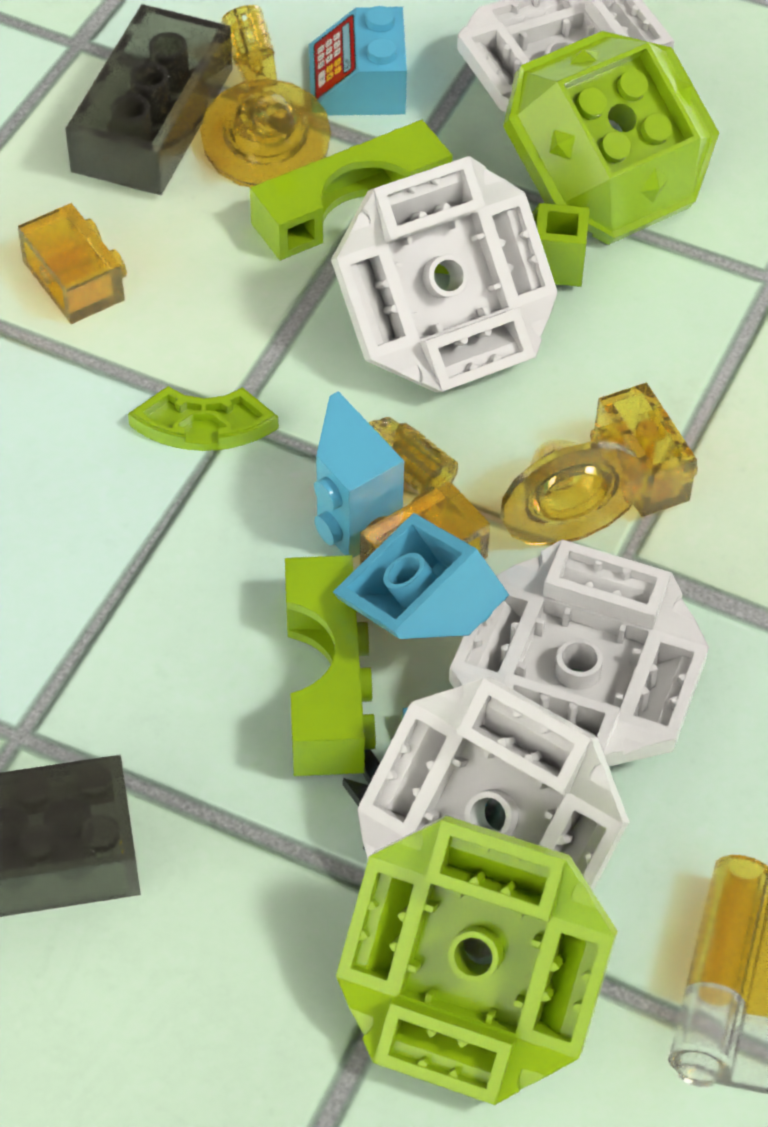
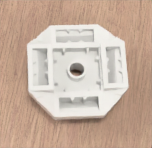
M500 0L480 6L475 11L467 26H464L458 33L457 50L499 109L506 112L512 93L514 75L519 67L527 62L600 31L672 48L674 47V40L643 0ZM609 120L611 126L618 125L616 122Z
M470 156L368 190L331 259L365 361L433 392H443L536 358L542 341L541 335L550 317L558 293L526 193L502 177L485 169L486 166ZM438 264L443 265L450 275V283L446 290H442L434 279V271Z
M560 540L543 549L540 556L518 563L496 575L509 593V596L469 636H463L450 666L449 682L454 688L482 678L491 677L598 737L608 766L674 751L705 665L709 646L695 618L682 600V592L672 572L566 540ZM572 669H578V670H582V671H585V672H577V671H573Z
M491 677L482 678L412 701L357 808L367 858L375 851L447 815L570 855L592 891L629 823L598 737ZM490 798L497 800L504 808L506 817L501 830L492 828L486 821L484 810ZM477 938L465 939L464 947L466 953L476 959L492 955L489 946L484 941Z

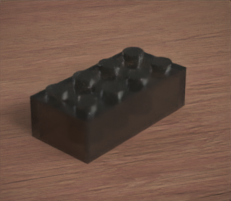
M141 4L65 128L70 172L162 195L233 70L231 26Z
M121 755L0 772V917L141 895Z

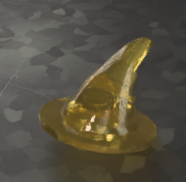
M268 78L244 81L221 92L206 109L200 128L204 154L216 171L236 184L246 187H253L266 180L306 166L311 162L326 158L331 141V129L327 112L313 94L291 82Z
M562 439L548 440L535 450L529 467L513 480L502 497L501 520L513 538L530 545H553L560 540L572 542L586 538L610 526L630 510L643 491L645 470L635 451L618 443L591 441L579 444Z

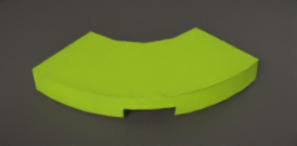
M167 386L128 413L129 426L140 434L161 444L186 450L216 451L231 449L257 441L279 429L278 416L243 387L225 396L200 398L184 395Z

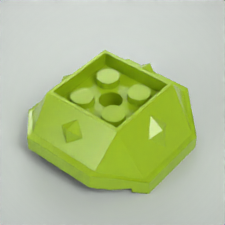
M600 31L521 65L514 75L512 93L503 124L507 135L544 203L590 207L588 232L592 233V237L607 245L690 208L697 200L719 136L716 125L672 47L606 31ZM609 120L616 122L622 129V132L614 129Z
M446 815L375 851L369 856L336 978L349 1009L364 1035L362 1039L374 1064L492 1105H497L517 1094L521 1089L553 1074L580 1058L618 930L570 855ZM477 938L484 941L491 950L492 962L489 964H479L471 960L465 951V939Z

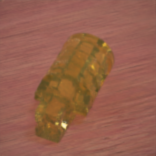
M244 5L228 11L223 15L221 22L225 29L226 39L229 42L228 45L232 53L234 65L237 67L250 96H257L277 90L275 50L271 43L270 34L267 31L268 27L262 8L258 5ZM246 15V20L243 21L242 16Z
M384 417L380 420L369 422L404 460V481L414 490L418 491L421 496L427 500H433L450 487L458 472V462L447 455L441 448L436 447L420 431L407 423H398L391 417Z

